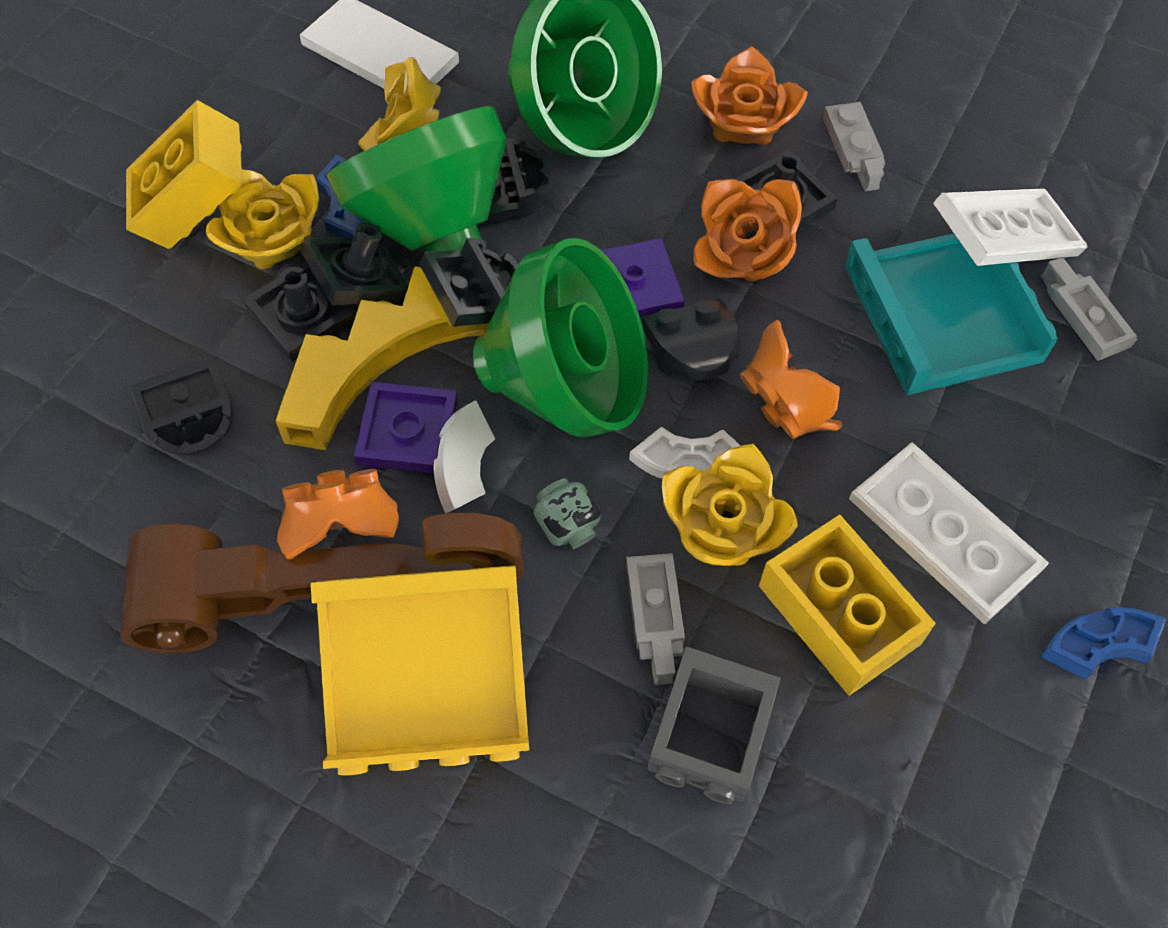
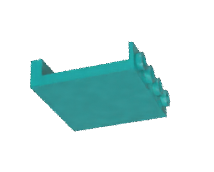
M955 234L873 251L867 238L851 242L844 268L906 396L1044 363L1058 340L1053 324L1047 320L1037 302L1035 292L1028 287L1020 273L1018 262L977 266Z

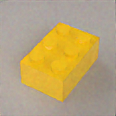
M196 100L126 169V230L170 249L180 239L186 238L205 217L211 216L217 206L230 194H235L243 182L239 123Z
M841 515L836 516L766 562L758 585L848 696L919 647L936 624Z

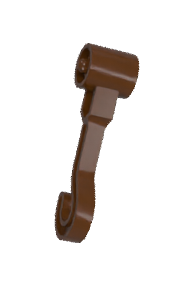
M446 513L430 516L423 521L424 549L396 543L362 544L307 550L301 552L293 559H287L283 553L275 552L256 544L223 548L222 541L216 534L198 526L158 524L144 527L133 533L128 541L120 636L123 642L129 646L147 652L175 654L199 651L212 646L217 641L219 619L272 614L280 605L289 601L312 598L311 583L316 581L515 565L516 581H519L524 570L522 536L514 524L496 516L479 513Z

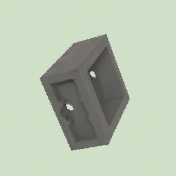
M686 646L650 755L647 770L656 773L655 777L667 785L684 787L686 783L703 789L704 795L713 801L733 804L735 800L743 803L751 786L781 678ZM687 684L758 708L739 773L667 749Z

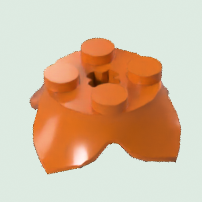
M753 46L733 56L726 63L719 79H715L711 75H702L691 82L692 93L697 105L708 117L709 124L714 129L713 136L721 142L769 144L772 141L773 134L778 131L779 127L787 123L799 112L808 95V92L796 83L786 82L777 85L772 65Z
M734 179L708 182L701 203V216L707 228V233L697 240L694 247L693 259L695 266L715 277L744 278L747 281L764 279L777 274L787 266L796 251V233L802 213L800 193L795 182L777 179L767 182L761 190H754L746 183ZM754 230L756 235L748 239L746 234Z
M777 319L763 331L758 351L753 360L747 365V369L739 374L741 380L752 394L756 395L759 393L766 403L761 407V410L771 425L775 428L781 426L792 439L805 433L820 430L838 431L842 427V422L830 418L837 411L840 387L814 371L796 369L793 366L788 368V359L792 357V354L789 352L781 322Z
M376 469L354 472L347 478L345 477L344 470L329 471L317 475V484L311 485L309 482H304L282 488L285 507L277 534V543L287 559H293L301 552L316 545L323 538L327 537L326 533L328 530L345 527L352 533L364 536L394 537L399 522L398 505L381 487Z

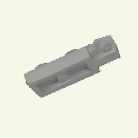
M861 102L826 106L823 120L844 171L857 173L864 192L878 190L881 177L884 176L882 168H884L885 160Z
M1063 257L1048 262L1046 269L1041 274V278L1047 286V292L1096 360L1099 361L1131 348L1137 341L1136 334L1092 277L1076 275Z
M673 554L626 557V572L636 649H639L640 660L651 659L654 685L673 684V675H675L673 657L683 656L685 641Z

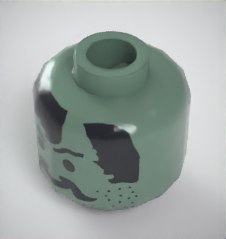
M563 478L550 484L537 494L538 503L534 507L533 513L552 545L561 546L569 543L572 549H576L596 536L593 528L600 521L601 513L582 483H569L567 478Z

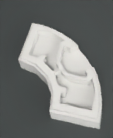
M476 400L455 412L447 420L439 435L441 441L438 458L434 460V477L437 493L445 514L486 494L480 478V460L485 448L495 438Z
M660 427L630 451L629 460L647 473L662 479L665 473L679 466H693L700 471H705L711 466L718 455L728 449L741 445L724 430L710 437L690 439L676 436Z

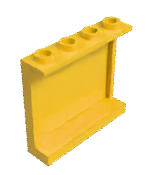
M515 565L325 580L311 583L312 603H317L327 743V757L323 760V769L337 768L338 775H356L368 772V765L388 763L389 770L402 771L419 767V760L439 759V765L457 766L469 763V756L489 754L490 761L500 762L520 758L519 751H529Z

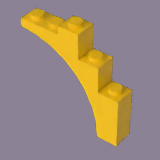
M414 267L403 306L393 305L386 301L373 302L361 300L348 341L340 340L330 335L322 337L305 335L276 418V424L284 444L327 450L341 418L356 397L379 375L403 359L434 345L465 337L483 336L489 324L453 327L421 267Z

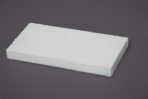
M339 0L300 34L303 46L383 89L385 87V67L399 62L405 63V60L409 57L417 59L422 72L434 84H437L459 63L458 52L358 0Z
M1046 189L941 193L933 203L977 266L1079 256L1087 248L1085 241Z
M913 442L852 491L849 499L983 624H986L1049 564L1048 561Z

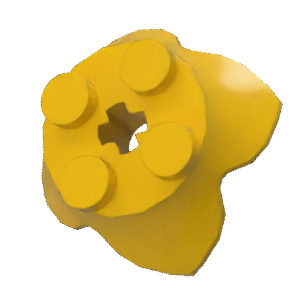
M409 57L405 60V63L399 62L385 67L384 93L388 107L385 118L379 117L378 121L359 140L358 145L364 151L438 120L439 110L433 107L438 100L441 87L432 83L427 78L416 58Z
M242 169L243 182L240 189L235 194H230L219 204L221 217L211 219L206 226L208 239L215 245L254 262V265L260 269H269L276 263L294 256L302 249L304 239L311 238V226L319 203L318 187L314 174H293L285 177L279 185L275 186L262 174Z
M754 444L726 450L718 455L711 466L705 471H700L693 466H679L663 475L662 496L668 516L679 530L684 548L702 562L721 566L743 565L750 557L765 554L778 548L792 536L798 527L793 508L786 501L773 497V476L770 466ZM724 511H729L733 514L732 518H724L721 515Z

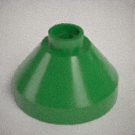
M533 0L520 20L514 37L512 57L508 65V79L521 114L535 136L550 149L572 157L612 156L627 149L641 136L648 126L658 102L662 79V62L656 31L648 13L639 0Z
M493 106L475 108L434 121L380 143L339 164L328 172L327 178L340 208L364 222L376 225L380 228V232L411 251L423 247L426 252L461 250L466 238L482 239L477 225L488 220L507 138Z
M567 238L528 253L516 268L486 329L485 335L480 336L475 342L473 362L479 380L490 392L503 393L509 399L576 437H591L627 427L638 416L645 399L648 360L641 320L624 279L611 260L599 248L583 239Z

